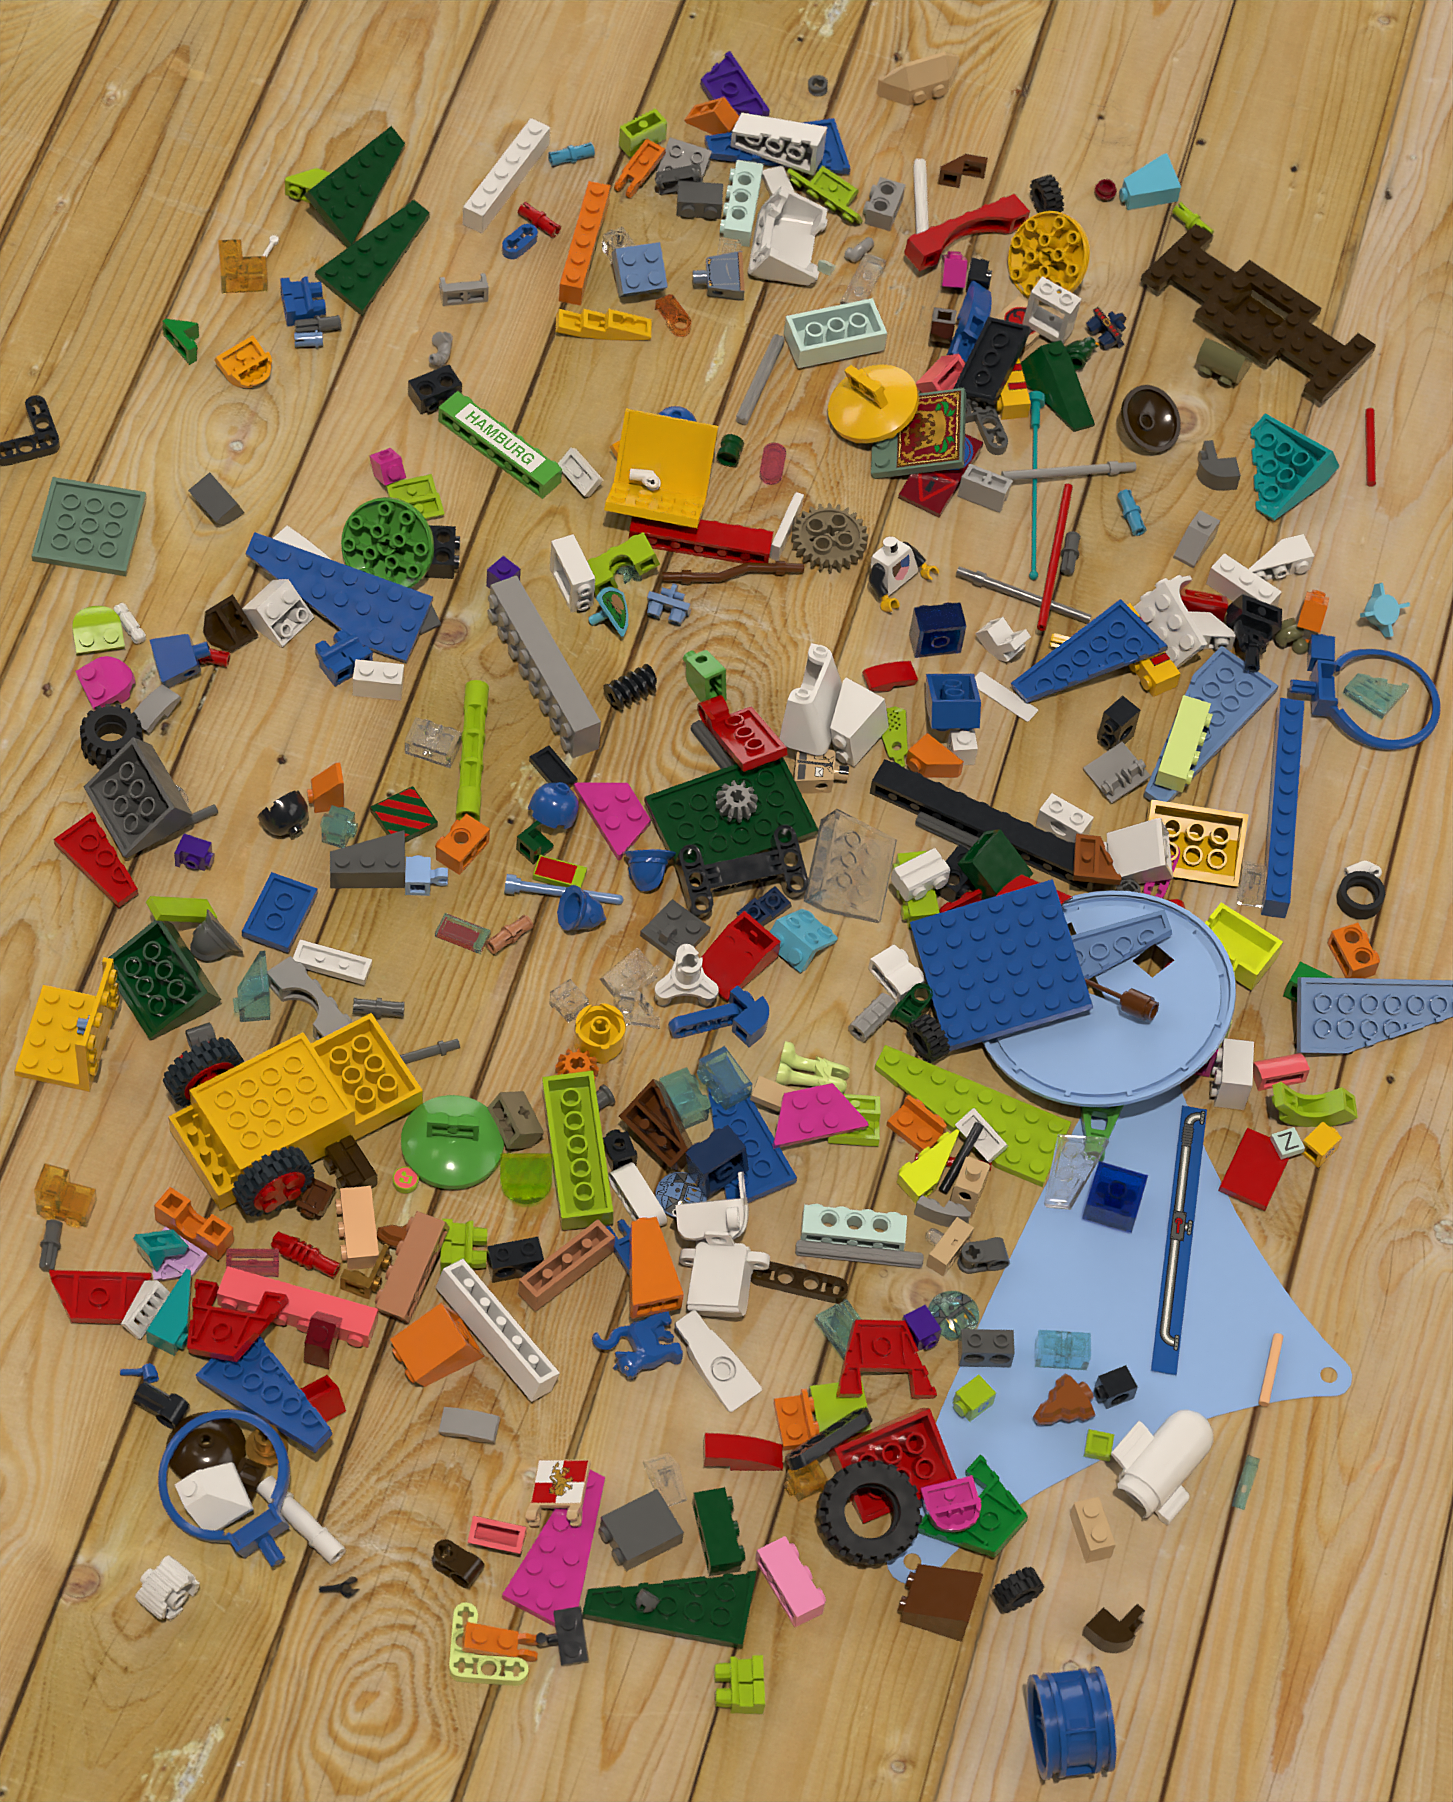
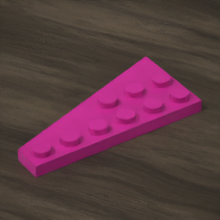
M591 1469L589 1470L582 1507V1524L580 1526L570 1525L571 1520L567 1519L569 1508L554 1509L503 1592V1600L555 1628L553 1611L579 1606L605 1483L604 1476Z

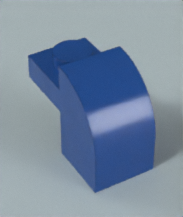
M737 985L730 991L729 1004H737L740 1014L733 1019L732 1032L750 1048L763 1037L767 1030L769 1005L763 996L754 1001V998L748 991H743Z

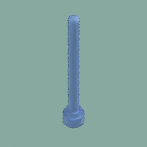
M507 874L504 893L514 895V892L526 891L562 896L568 887L521 881V878H516L517 875ZM583 890L599 902L620 905L624 901L623 897L618 894Z

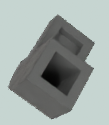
M1213 440L1204 441L1202 450L1198 452L1199 465L1196 475L1199 481L1204 486L1217 491L1237 490L1241 474L1236 457L1218 459Z

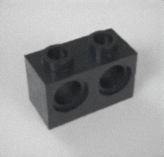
M450 364L408 380V396L420 415L435 411L457 391L462 394V383Z
M429 525L434 540V555L425 578L454 579V570H459V555H455V550H460V536H456V526Z
M961 844L956 847L945 861L950 867L947 884L940 889L935 888V893L951 903L959 900L963 894L969 892L970 885L972 884L958 865L959 861L969 851V849Z
M539 1237L487 1246L486 1261L492 1283L522 1278L543 1262L544 1257Z

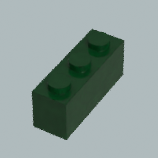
M725 1487L694 1492L692 1506L708 1576L740 1572L742 1561H745L746 1558L744 1547L739 1545L737 1537L740 1536L737 1520L733 1521L731 1512H734L732 1497L727 1496Z

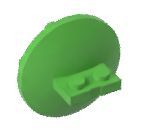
M383 497L365 502L352 512L343 528L341 548L347 566L411 588L426 575L431 566L434 555V540L427 520L414 506L397 498Z
M459 1095L439 1096L419 1105L407 1118L401 1134V1151L407 1166L425 1183L443 1189H464L482 1182L496 1169L504 1149V1141L488 1108L477 1100Z

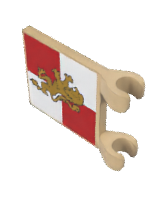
M538 1460L531 1501L525 1515L526 1519L530 1520V1526L540 1525L541 1508H569L567 1519L571 1520L570 1525L580 1526L582 1524V1507L590 1470V1460Z

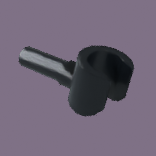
M351 1576L341 1584L319 1586V1592H341L345 1597H350L359 1589H352L349 1585L355 1583L358 1579Z

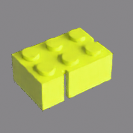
M1221 902L1210 915L1208 921L1206 920L1205 924L1215 933L1228 953L1233 972H1235V980L1253 990L1278 958L1283 941Z

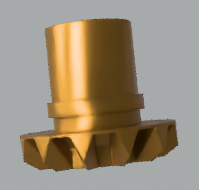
M269 1424L280 1436L288 1454V1441L286 1436L280 1431H278L274 1425ZM256 1428L246 1440V1454L250 1460L272 1468L278 1463L276 1451L268 1437L260 1429Z

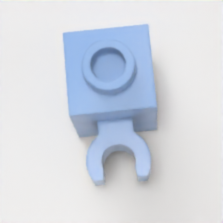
M420 855L406 857L405 895L430 896V883L439 886L448 885V868L432 870L431 857Z

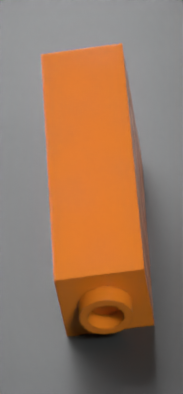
M657 1216L652 1218L643 1217L632 1221L629 1234L631 1319L682 1308L684 1293Z

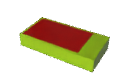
M540 855L533 873V880L561 887L576 885L582 888L587 867Z

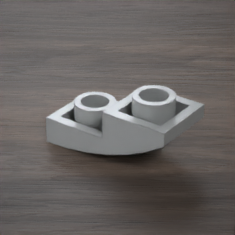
M163 684L157 687L134 710L138 720L141 721L142 729L150 734L162 716L168 717L182 697Z
M921 1195L916 1203L914 1215L931 1223L950 1227L957 1217L969 1224L971 1212L959 1203L955 1204L949 1200L945 1207H942L936 1200Z
M444 1407L438 1432L442 1436L467 1437L473 1442L495 1443L500 1417L474 1410Z

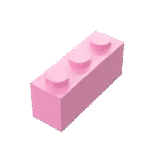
M786 1536L757 1550L755 1561L794 1628L823 1614L826 1602L825 1595L820 1588L816 1589L812 1582L811 1571L806 1565H802L796 1546L793 1543L790 1544Z

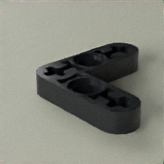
M32 395L25 401L26 414L33 435L0 442V453L4 452L6 455L2 456L0 454V466L13 465L53 455L59 451V436L46 400L42 396ZM34 405H37L39 408V414H36ZM39 422H47L49 424L46 428H38L36 426ZM24 445H29L32 447V450L22 452L20 448Z

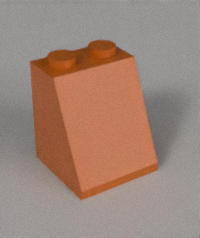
M443 1303L438 1304L390 1339L394 1345L392 1352L400 1362L403 1361L407 1367L405 1370L407 1377L412 1383L417 1382L424 1387L484 1357L483 1352L462 1318Z

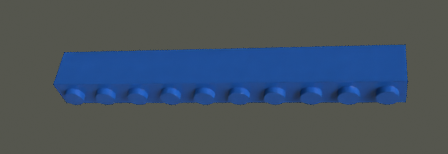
M1280 698L1275 717L1261 915L1285 919L1291 899L1304 701Z

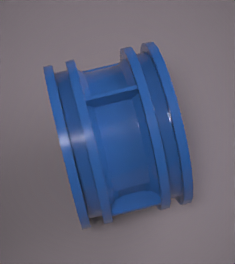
M1099 1666L1091 1667L1090 1673L1086 1668L1055 1673L1047 1672L1042 1674L1041 1679L1037 1674L1029 1675L1027 1681L1028 1720L1034 1756L1042 1779L1050 1780L1053 1773L1056 1778L1087 1773L1097 1774L1100 1773L1102 1767L1105 1772L1114 1771L1116 1765L1115 1724L1110 1694L1102 1669Z

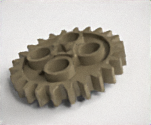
M828 503L827 508H823L819 504L818 510L811 506L809 513L802 511V516L796 518V524H793L791 540H793V548L797 549V556L803 555V562L811 560L810 567L819 564V570H822L824 566H828V570L831 572L833 566H836L841 571L843 564L850 568L851 561L857 564L858 558L863 557L868 543L867 526H862L863 519L856 520V512L851 515L848 514V507L842 511L840 510V504L835 509L832 508L831 503Z

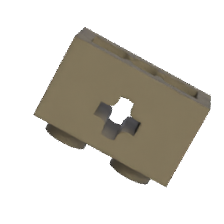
M524 1091L500 1092L487 1107L507 1149L532 1148L544 1134Z

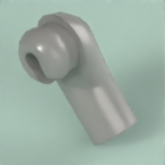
M867 237L855 246L854 249L851 247L847 248L845 258L851 260V262H857L874 246V240Z

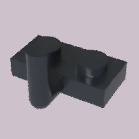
M581 1607L553 1611L556 1633L548 1635L538 1633L536 1641L542 1646L558 1644L562 1666L589 1662Z

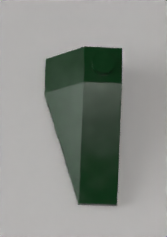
M1061 340L1039 346L1020 362L1027 388L1030 391L1042 392L1045 395V404L1047 403L1056 412L1055 415L1073 432L1095 426L1072 360Z

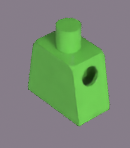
M703 650L697 654L694 651L687 652L683 656V661L686 663V680L699 701L702 702L722 695L725 701H727L726 669L708 650Z

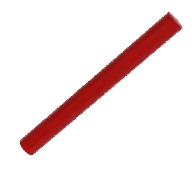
M1367 408L1365 410L1367 486L1373 487L1376 485L1375 410Z

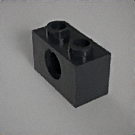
M1122 695L1103 712L1097 739L1104 747L1112 749L1121 742L1126 744L1134 737L1141 710Z

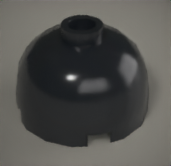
M294 790L274 801L270 811L267 807L263 809L257 817L270 833L278 836L289 833L292 837L303 830L302 824L308 816V805L300 791L296 792Z

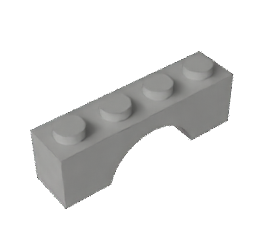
M291 956L266 972L268 987L282 1002L299 1000L314 1008L318 1015L313 1023V1037L316 1041L353 1022L347 1014L343 1015L337 1003L331 996L327 997L324 994L319 982L316 979L312 980L307 975L303 964L296 962Z

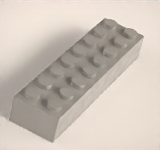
M516 575L490 585L488 617L492 623L495 622L497 625L500 639L506 641L511 658L517 660L520 674L523 678H527L532 695L538 697L541 711L550 718L553 732H558L564 751L569 752L572 759L599 749L601 721L519 578Z

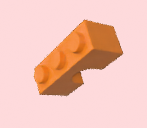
M171 1187L167 1189L154 1205L155 1220L170 1230H174L179 1236L216 1260H219L234 1242L232 1226L213 1214L208 1219L202 1217L193 1209L190 1199Z

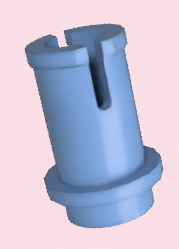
M318 330L309 333H294L295 348L316 346L318 348V346H323V334L318 332Z

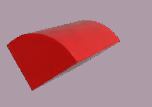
M328 1375L300 1388L325 1422L346 1412L339 1387Z

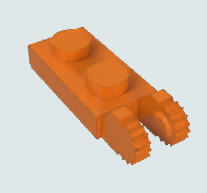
M646 139L622 170V174L614 184V189L621 191L626 185L627 180L630 179L632 183L627 188L625 195L629 198L633 197L639 185L641 186L666 154V149Z
M471 1622L464 1624L461 1651L479 1655L517 1657L529 1662L537 1660V1652L529 1649H517L518 1644L528 1646L539 1644L534 1634L519 1633L518 1631Z

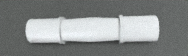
M273 1476L265 1478L257 1487V1492L269 1504L274 1502V1499L270 1498L277 1481ZM287 1491L281 1508L283 1517L309 1541V1546L313 1547L329 1564L336 1563L344 1555L346 1549L328 1532L326 1527H322L304 1507L293 1499L294 1495Z

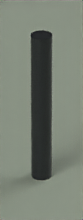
M975 1121L939 1187L941 1191L948 1194L962 1168L965 1158L970 1154L984 1125Z

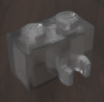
M415 717L405 739V754L451 768L461 746V732L452 727H444L430 720Z

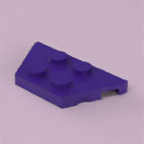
M728 51L725 54V58L720 63H716L712 70L701 78L700 85L710 100L725 97L739 116L742 113L764 117L769 116L770 109L731 51Z

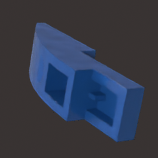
M975 281L970 283L957 317V320L960 322L947 355L960 354L965 364L988 317H990L992 306L991 292Z

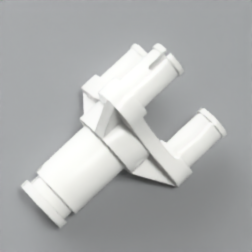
M683 944L679 946L671 971L656 983L654 991L655 1001L658 1000L657 1004L659 1006H667L670 1004L671 998L686 995L698 997V1001L703 1007L713 1005L712 1002L715 1001L718 995V986L705 975L702 968L703 959L702 957L699 959V952L692 945Z

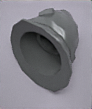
M207 909L206 920L198 925L193 932L190 944L192 954L202 961H211L225 953H229L231 950L242 953L243 949Z

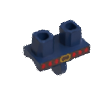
M1099 307L1093 309L1094 316L1086 322V326L1092 335H1095L1102 329L1105 331L1103 335L1098 337L1101 346L1105 350L1114 345H1117L1118 348L1124 346L1125 344L1121 340L1122 334L1117 329L1121 332L1126 329L1124 325L1126 316L1123 313L1115 315L1111 311L1108 314L1109 320Z

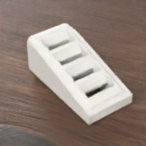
M144 1281L121 1325L136 1339H141L170 1292L159 1281ZM135 1318L140 1322L139 1326L133 1321Z

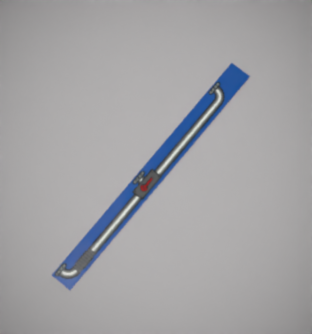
M1183 1105L1151 1371L1177 1375L1207 1115V1109Z

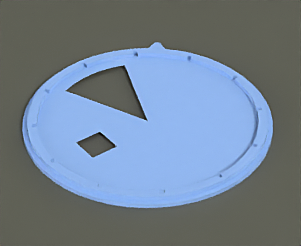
M1112 890L1072 896L1073 899L1062 905L1067 924L1072 922L1076 934L1165 909L1172 929V935L1156 943V945L1174 959L1171 964L1152 978L1132 961L1148 949L1146 948L1095 975L1099 985L1117 993L1123 994L1125 991L1133 988L1154 997L1155 1001L1159 1002L1156 1016L1151 1021L1147 1019L1143 1021L1123 1012L1119 998L1103 991L1102 993L1105 998L1089 993L1093 1009L983 1041V1044L995 1064L1018 1085L1041 1097L1063 1104L1082 1107H1110L1139 1102L1164 1093L1196 1073L1216 1052L1225 1038L1232 1021L1236 1001V983L1228 953L1215 933L1201 919L1183 907L1160 897L1138 892Z

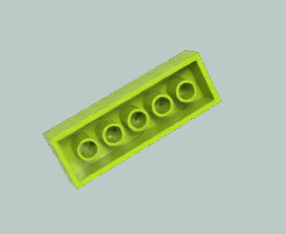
M593 1071L542 1077L562 1230L585 1228L597 1219L603 1225L613 1224V1206Z

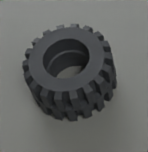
M110 703L105 704V707L102 708L100 705L95 707V711L90 710L87 713V717L82 719V725H80L83 756L85 759L88 758V762L91 765L97 764L98 769H102L133 737L143 741L141 721L138 720L137 714L135 712L131 713V709L128 707L121 708L120 704L111 706ZM111 733L123 736L115 741L101 739L102 736Z

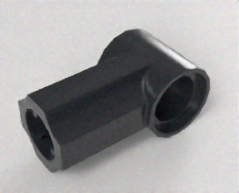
M146 1381L140 1384L133 1397L134 1404L154 1414L161 1424L170 1429L176 1428L190 1408L189 1403L180 1395L175 1393L169 1395Z

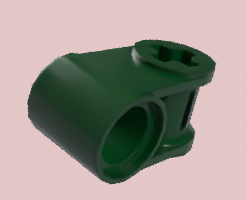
M925 983L915 984L894 1007L890 1019L892 1021L897 1020L908 1027L909 1023L926 1014L932 1002L933 991L931 987ZM916 997H923L926 1000L921 1001L916 999Z

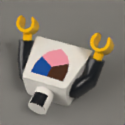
M895 537L885 538L883 540V547L874 553L871 558L869 582L878 598L881 597L880 606L884 612H893L892 608H899L898 599L889 598L888 596L919 572V567L921 568V576L924 579L933 580L929 575L930 571L934 574H939V569L936 566L927 565L925 563L926 559L915 547L908 542H901Z

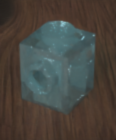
M332 805L329 813H324L321 820L322 842L339 848L346 847L350 837H354L357 832L358 823H355V812L345 807Z

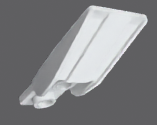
M691 1311L675 1323V1328L688 1344L687 1352L697 1372L728 1412H733L762 1391L761 1386L738 1357L712 1329L708 1328L697 1311Z

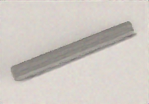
M773 335L736 415L737 423L743 425L748 423L784 345L785 338L783 336Z
M797 1240L795 1253L801 1256L921 1268L924 1259L923 1254L919 1252Z

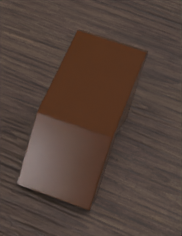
M964 154L942 165L938 184L960 188L962 175L984 179L988 158Z

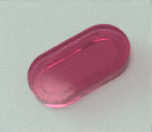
M769 443L763 449L759 477L766 484L774 485L782 480L786 460V449L783 445Z

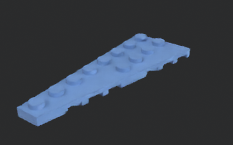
M1164 909L1071 935L1083 976L1086 979H1090L1171 936L1172 929Z

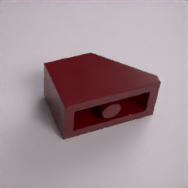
M317 1311L310 1318L304 1342L305 1363L330 1369L342 1322L341 1317Z

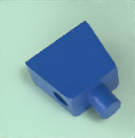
M189 634L149 640L161 682L167 688L200 673L201 668L198 659L211 655L207 641L194 645Z

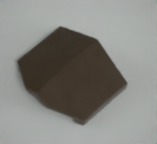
M233 594L205 611L203 634L212 646L232 652L258 636Z

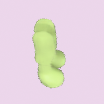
M785 1041L775 1082L784 1086L793 1084L812 1087L833 1083L841 1093H844L847 1083L843 1079L849 1077L850 1069L842 1064L817 1056L815 1060L801 1057L796 1054L794 1044ZM792 1069L814 1072V1075L800 1073Z

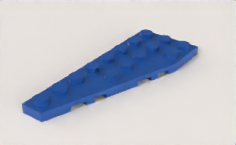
M254 532L246 551V556L277 580L289 579L307 605L325 619L331 621L339 630L344 629L350 635L356 633L359 642L364 647L368 646L373 652L407 664L433 602V596Z

